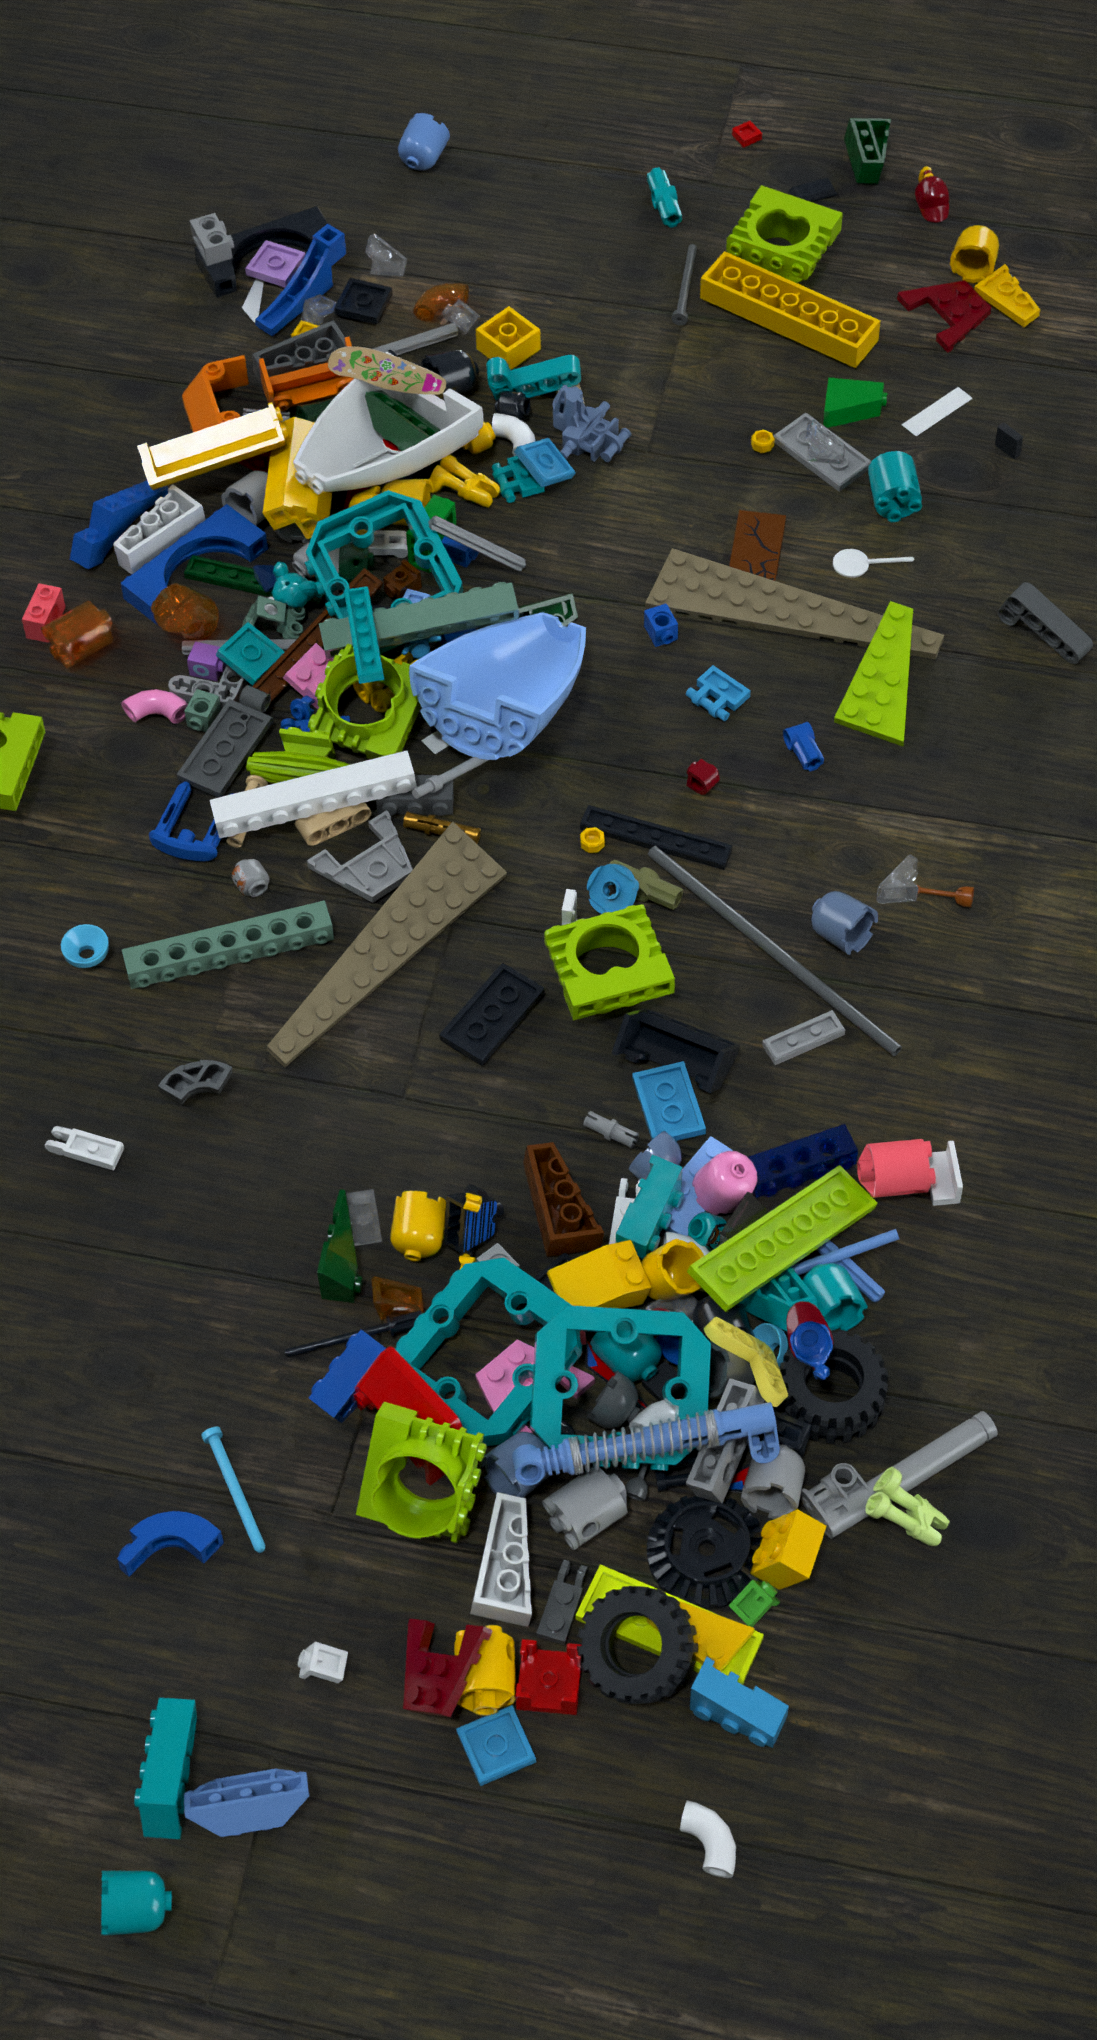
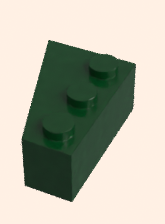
M849 119L844 141L857 183H878L885 161L891 119Z

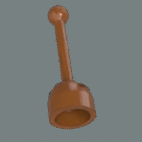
M913 885L911 892L914 895L925 893L953 897L958 905L971 908L974 887L963 886L958 888L956 892H948Z

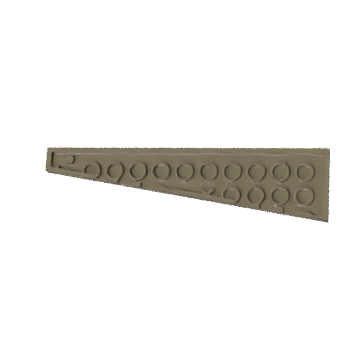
M673 548L645 602V609L667 603L673 614L678 611L689 613L690 617L698 618L701 615L712 617L713 621H735L737 625L753 626L758 629L820 639L821 636L832 638L834 642L839 643L844 641L855 642L861 647H867L870 644L883 615ZM912 625L910 655L936 659L944 641V635Z
M452 822L267 1045V1051L283 1067H287L506 877L507 872Z

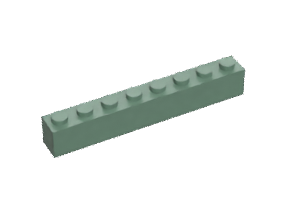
M498 582L488 588L475 587L464 593L451 592L441 598L434 599L428 597L417 603L410 604L405 602L398 604L394 608H376L372 611L379 648L519 619V609L512 582L507 584L506 582ZM348 617L342 619L329 618L323 623H319L326 660L338 655L340 650L345 649L347 644L353 645Z

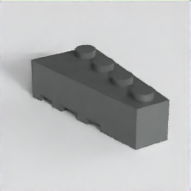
M334 320L252 354L253 372L261 383L259 359L261 358L264 359L269 377L328 363L332 352L345 347V337Z

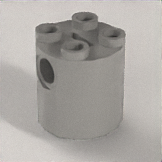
M594 1466L590 1468L589 1472L585 1471L542 1501L544 1508L552 1516L548 1519L552 1528L558 1534L563 1531L565 1534L564 1538L572 1550H576L628 1513L627 1491L622 1481L616 1474L607 1475L601 1468L598 1471L595 1470Z

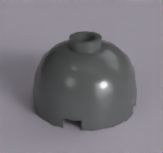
M617 1370L597 1397L593 1410H589L586 1418L596 1425L607 1429L618 1428L625 1421L630 1423L640 1410L636 1407L639 1395L634 1383Z

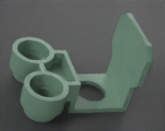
M258 596L255 603L249 609L247 616H245L242 627L247 622L254 626L259 616L278 622L277 632L282 633L284 639H297L304 632L301 623L306 615L305 608L288 606L286 609V603ZM265 605L275 606L278 613L275 615L268 614L265 611Z

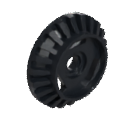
M698 1496L681 1497L680 1501L666 1506V1510L662 1514L659 1513L655 1518V1523L650 1528L647 1541L649 1570L657 1585L668 1594L703 1609L727 1607L752 1580L760 1581L759 1578L750 1574L754 1564L752 1562L753 1555L760 1547L763 1538L761 1536L760 1522L750 1514V1510L747 1507L740 1506L732 1498H729V1500L724 1499L721 1504ZM714 1516L722 1518L731 1523L738 1531L734 1535L712 1518ZM675 1530L683 1531L680 1555H673L670 1552L672 1534ZM704 1543H709L714 1546L715 1552L711 1556H704L699 1552L698 1548ZM730 1565L733 1569L718 1577H705L706 1574Z

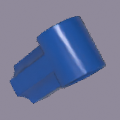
M809 722L783 730V738L787 748L794 750L804 770L814 771L824 763V757L815 743L814 732Z

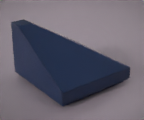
M256 565L253 567L254 577L265 593L273 590L277 581L273 574L275 565Z

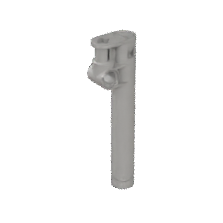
M984 1411L977 1413L971 1419L966 1420L892 1466L902 1474L900 1487L908 1492L977 1449L985 1441L988 1442L998 1435L997 1428L989 1415ZM840 1463L832 1469L829 1475L820 1480V1484L810 1490L803 1488L800 1499L811 1516L826 1525L824 1533L832 1539L869 1516L865 1511L867 1500L876 1493L873 1491V1487L884 1472L865 1483L854 1467L847 1463ZM845 1478L850 1483L840 1484L837 1479Z

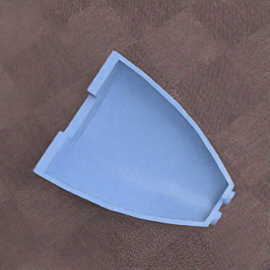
M542 612L481 628L433 650L409 666L413 696L417 695L422 707L420 710L422 716L430 727L434 726L444 736L442 739L446 743L466 755L485 760H497L500 757H511L530 744L548 725L569 696L582 664L586 627L572 622L565 627L561 625L558 617Z

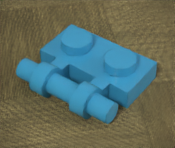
M712 665L697 679V686L700 689L696 691L690 687L686 691V696L692 699V703L696 706H702L707 709L712 717H718L726 721L730 713L725 711L724 708L727 706L735 711L750 697L751 690ZM711 695L715 699H717V701L712 702L707 697Z

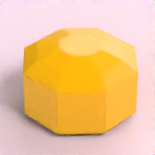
M755 431L751 437V445L753 450L765 453L771 451L775 439L769 431Z
M596 827L586 828L580 834L581 848L588 853L599 852L605 846L604 832Z

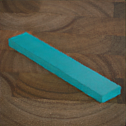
M366 586L344 590L359 684L384 680L369 589Z

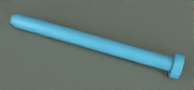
M220 1427L209 1428L201 1435L203 1441L206 1444H210L254 1550L261 1553L265 1550V1543L220 1440L223 1433Z

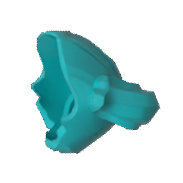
M277 562L275 564L273 574L277 581L271 592L274 600L287 603L291 607L302 608L307 602L312 601L314 597H321L314 581H308L297 573H288V567L284 562Z

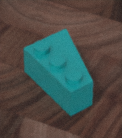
M792 1267L741 1301L745 1311L787 1331L786 1320L788 1311L795 1303L806 1301L818 1308L815 1295Z

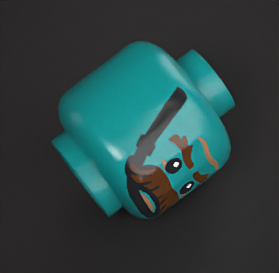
M701 1212L690 1221L688 1236L692 1237L701 1246L712 1251L727 1241L729 1227L722 1217L708 1212Z

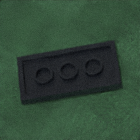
M502 963L439 1034L440 1040L483 1066L543 997L545 988Z

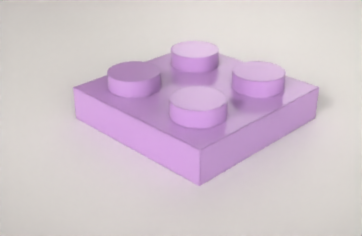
M265 240L245 268L246 275L286 287L303 261L305 252Z

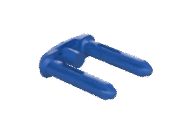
M183 782L177 786L156 829L149 832L150 841L156 849L178 858L195 861L215 859L218 854L216 848L221 840L215 820H213L203 842L194 841L195 834L188 829L181 830L177 839L170 837V833L191 794L190 783Z

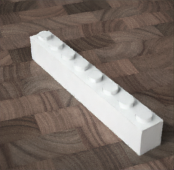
M403 751L211 799L210 804L219 838H224L300 818H307L311 815L331 812L351 805L355 806L363 802L382 799L399 793H407L417 788L408 751Z

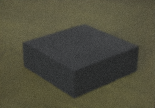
M1003 422L997 427L995 446L1011 458L1016 459L1021 454L1023 436Z
M666 1361L657 1367L658 1371L652 1378L646 1381L642 1380V1386L657 1401L664 1400L662 1389L666 1381L677 1377V1371ZM676 1383L671 1387L673 1398L684 1390L681 1384Z

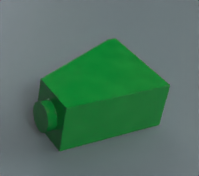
M828 378L823 426L829 428L880 416L881 406L886 407L887 393L883 392L884 383Z

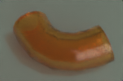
M444 283L430 288L415 303L413 308L414 315L422 321H431L434 319L437 311L443 307H465L469 295V285Z

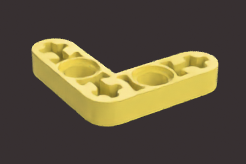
M714 1317L704 1327L706 1336L713 1343L750 1363L758 1390L767 1403L771 1402L772 1406L778 1407L788 1397L776 1357L766 1343L718 1317Z

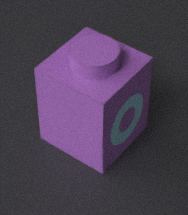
M195 642L187 659L190 676L218 681L221 672L224 673L227 666L226 663L216 656L217 650L220 647Z

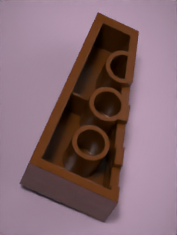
M550 1142L527 1145L523 1164L546 1256L562 1255L564 1252L569 1254L591 1251L601 1248L604 1231L596 1223L590 1206L586 1205L577 1183H574L570 1177L569 1169L555 1144Z

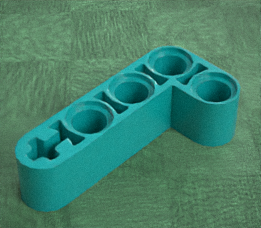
M565 355L510 370L506 360L501 357H493L486 364L488 385L495 400L499 399L501 393L505 391H521L527 398L560 390L563 385H567V387L575 386L581 381L580 361L575 355Z

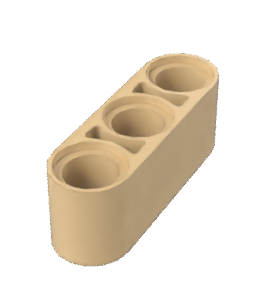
M363 802L355 806L351 805L331 812L296 819L295 826L306 843L314 846L366 822L372 812L368 805Z

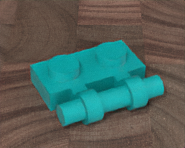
M517 456L507 458V466L501 467L499 463L492 465L493 478L495 482L499 483L500 493L502 497L506 498L507 502L511 503L515 500L514 492L519 491L522 498L545 492L544 487L538 484ZM513 477L514 481L508 482L507 478Z

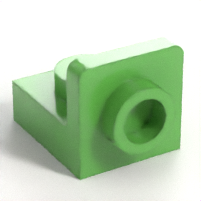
M752 1580L730 1603L729 1607L748 1626L753 1627L771 1606H777L780 1601L776 1598L777 1591L771 1584L765 1580L763 1582Z

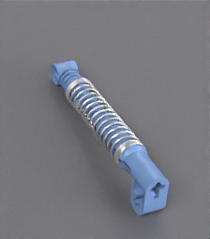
M771 1402L722 1412L717 1409H710V1411H704L702 1416H699L696 1412V1417L692 1418L687 1414L686 1419L681 1420L678 1416L677 1421L671 1422V1419L668 1418L667 1423H662L659 1420L657 1425H653L650 1421L649 1426L644 1427L641 1423L640 1432L638 1433L635 1432L634 1426L631 1425V1434L626 1435L625 1429L622 1427V1436L617 1437L616 1431L613 1429L612 1438H608L606 1431H603V1440H598V1436L594 1432L593 1442H589L588 1436L585 1434L583 1444H580L577 1436L574 1438L569 1437L558 1444V1448L551 1445V1449L548 1450L547 1446L543 1447L544 1451H540V1448L534 1445L524 1444L517 1447L512 1454L515 1477L519 1483L529 1486L540 1482L547 1472L549 1476L553 1475L552 1471L560 1474L559 1470L562 1469L563 1473L568 1472L571 1475L583 1474V1466L585 1471L589 1472L590 1463H593L595 1470L598 1471L599 1461H602L604 1468L607 1469L609 1459L617 1467L619 1457L622 1463L626 1465L627 1456H630L633 1463L636 1462V1454H639L642 1461H645L646 1456H650L654 1460L657 1454L663 1458L664 1453L668 1452L672 1456L674 1451H678V1453L682 1454L683 1449L691 1452L692 1447H696L698 1450H701L702 1445H705L707 1448L719 1447L724 1445L727 1440L746 1437L751 1456L756 1462L769 1463L777 1458L780 1450L774 1410ZM758 1434H764L763 1441H760Z

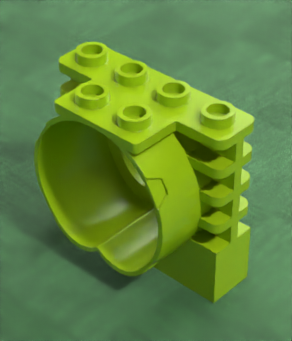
M761 185L750 201V209H746L744 217H741L738 221V226H735L732 234L727 237L726 251L798 283L808 279L815 270L816 263L821 259V254H824L827 246H831L841 231L843 213ZM780 237L794 245L777 246L764 240Z
M347 644L345 649H341L339 654L335 655L333 662H328L325 669V680L317 686L315 697H317V706L319 708L316 715L312 714L309 719L308 728H310V732L314 730L323 731L330 735L331 741L338 744L339 747H347L355 753L361 752L366 754L368 759L402 752L421 708L417 695L413 696L410 685L409 666L411 664L403 662L401 665L395 663L393 659L380 655L384 680L377 682L386 685L393 692L394 697L391 698L392 706L386 711L383 720L371 724L350 723L340 718L338 714V703L341 695L349 686L359 682L353 645Z
M0 712V809L17 810L46 733L42 717L13 712L11 718L4 716V713Z
M642 904L637 906L631 905L614 912H605L588 919H579L562 926H553L544 932L545 945L549 950L551 960H553L554 969L558 973L559 982L563 986L564 997L573 1021L596 1014L608 1013L621 1007L634 1006L639 1002L674 993L675 977L665 953L662 954L660 943L657 942L656 933L651 927V921L646 915L645 906ZM615 947L630 952L637 958V961L629 968L616 966L603 975H596L587 971L579 963L578 957L595 948Z
M384 1402L375 1416L356 1515L384 1523L392 1531L406 1537L420 1539L434 1535V1537L440 1538L442 1535L451 1537V1542L457 1543L461 1535L466 1536L470 1525V1519L466 1517L468 1511L472 1510L476 1494L472 1493L473 1486H477L481 1475V1469H478L477 1465L478 1461L483 1460L487 1444L482 1443L484 1434L479 1432L477 1435L469 1434L467 1429L463 1427L460 1430L450 1428V1424L446 1422L443 1425L433 1423L434 1419L427 1417L426 1420L416 1418L417 1411ZM407 1456L422 1458L436 1465L447 1475L455 1492L446 1498L431 1500L419 1497L409 1491L399 1477V1472L407 1463Z

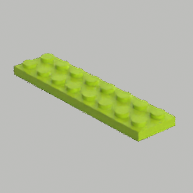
M839 1165L690 1265L687 1273L726 1312L874 1210L878 1203Z

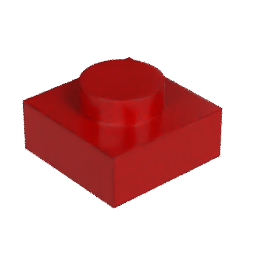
M751 121L732 128V136L743 147L762 140V132Z

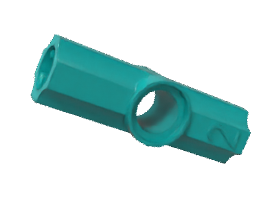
M660 167L653 168L647 174V181L651 189L654 209L659 210L664 225H667L669 228L676 227L682 221L676 189L674 185H670L665 170H661Z

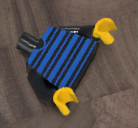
M472 1184L465 1187L464 1193L446 1195L443 1243L460 1252V1269L464 1264L476 1262V1257H473L474 1250L483 1241L493 1236L496 1218L501 1217L504 1213L503 1205L499 1201L489 1197L485 1190Z

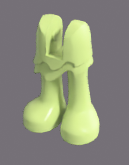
M894 1467L888 1468L873 1487V1491L876 1493L867 1500L866 1513L873 1518L883 1517L906 1529L907 1535L926 1545L938 1546L941 1543L942 1535L932 1527L943 1530L947 1528L950 1521L945 1515L934 1508L927 1499H923L919 1494L912 1496L901 1488L902 1474ZM890 1499L906 1508L907 1514L892 1505Z

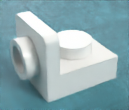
M314 1642L308 1648L302 1650L299 1656L298 1667L301 1668L299 1678L306 1679L312 1675L335 1683L341 1682L344 1676L348 1652Z

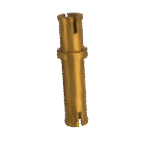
M407 811L403 827L425 831L427 835L432 833L442 835L452 822L436 819L434 815L430 814L427 817ZM455 823L476 844L478 843L481 834L480 828Z

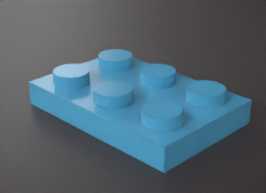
M684 1061L632 1073L633 1083L651 1140L663 1131L671 1135L676 1141L706 1134V1127Z

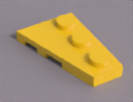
M1006 264L974 287V290L985 301L1023 327L1040 315V308L1030 295L1020 288L1019 281L1016 277L1010 275Z
M679 1601L681 1609H686L691 1616L688 1621L690 1625H695L697 1632L696 1635H693V1641L698 1643V1653L693 1652L692 1658L703 1665L706 1657L715 1661L712 1667L722 1672L754 1634L755 1628ZM647 1618V1623L659 1631L655 1623Z

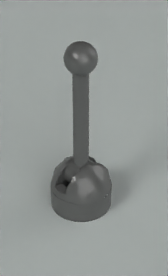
M643 1463L638 1477L627 1482L625 1486L626 1496L638 1501H645L648 1485L644 1480V1476L649 1463Z

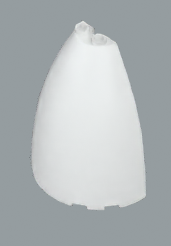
M354 378L330 402L303 441L293 461L297 471L295 477L300 484H307L316 494L320 495L322 492L345 491L380 485L408 476L450 455L479 435L478 431L483 427V409L452 389H448L443 393V401L433 394L393 391ZM379 390L386 392L388 396L410 407L441 430L396 454L387 451L356 468L353 467L355 462L384 448L381 442V434L372 425L365 399L366 392Z

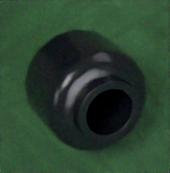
M521 391L502 392L499 399L495 402V411L498 414L514 416L521 421L530 414V400Z

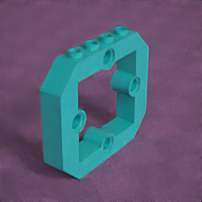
M387 490L317 522L306 550L307 561L304 564L309 575H315L318 581L315 582V586L319 595H325L328 601L325 603L330 617L334 615L337 619L348 617L344 593L340 596H335L333 592L336 590L344 591L350 589L349 583L339 576L328 552L350 542L358 548L369 547L374 541L375 531L401 519H405L416 541L414 544V556L417 565L424 569L430 568L441 589V592L430 597L436 599L444 597L451 592L463 593L462 580L437 532L429 528L428 522L430 518L420 500ZM361 529L367 531L364 535L356 534ZM424 550H430L432 552L428 556H424L421 554V552H423ZM399 598L392 603L391 608L396 607L400 603L407 602L412 604V602L407 598ZM402 644L379 648V652L382 654Z
M504 1257L467 1263L460 1270L455 1271L446 1288L435 1295L432 1305L425 1313L417 1317L414 1327L407 1335L399 1339L395 1349L452 1409L461 1421L463 1428L467 1429V1433L477 1435L479 1432L484 1434L482 1443L487 1444V1446L503 1443L511 1436L519 1433L529 1421L531 1416L532 1384L523 1386V1383L526 1379L533 1378V1365L525 1363L519 1365L514 1370L512 1381L515 1387L488 1420L466 1405V1393L455 1378L443 1377L435 1382L421 1372L420 1369L445 1338L452 1337L457 1333L460 1320L487 1287L505 1298L504 1304L511 1319L519 1325H527L536 1320L545 1326L566 1306L571 1305ZM527 1303L523 1310H515L519 1304ZM449 1316L445 1323L438 1324L440 1318ZM566 1331L564 1370L569 1371L582 1354L580 1331ZM560 1376L555 1380V1387L561 1381L563 1376ZM449 1391H456L452 1398L444 1399Z
M568 1305L535 1334L530 1428L549 1449H551V1445L558 1448V1444L569 1437L574 1438L577 1436L580 1444L584 1443V1436L561 1434L563 1399L573 1396L578 1387L575 1375L568 1370H564L567 1330L606 1332L610 1339L619 1345L631 1343L637 1338L638 1334L679 1337L677 1377L669 1379L663 1385V1398L669 1405L676 1407L675 1421H677L678 1416L682 1420L686 1419L687 1414L692 1418L696 1417V1412L699 1416H702L704 1411L708 1410L711 1343L684 1312ZM619 1322H625L630 1326L631 1332L627 1338H621L616 1333V1326ZM560 1376L566 1377L570 1382V1388L566 1393H560L555 1388V1380ZM676 1383L681 1384L685 1389V1395L681 1400H676L671 1395V1387ZM616 1432L617 1437L622 1436L621 1432ZM612 1433L607 1435V1437L612 1438ZM588 1436L589 1442H593V1436ZM683 1449L682 1454L674 1451L672 1456L667 1452L664 1453L663 1458L657 1454L654 1460L650 1456H646L645 1461H642L639 1454H636L635 1463L631 1461L630 1456H627V1464L624 1465L622 1463V1468L639 1469V1463H649L652 1470H668V1465H676L689 1451ZM611 1459L608 1460V1467H610ZM599 1461L600 1467H604L602 1461Z

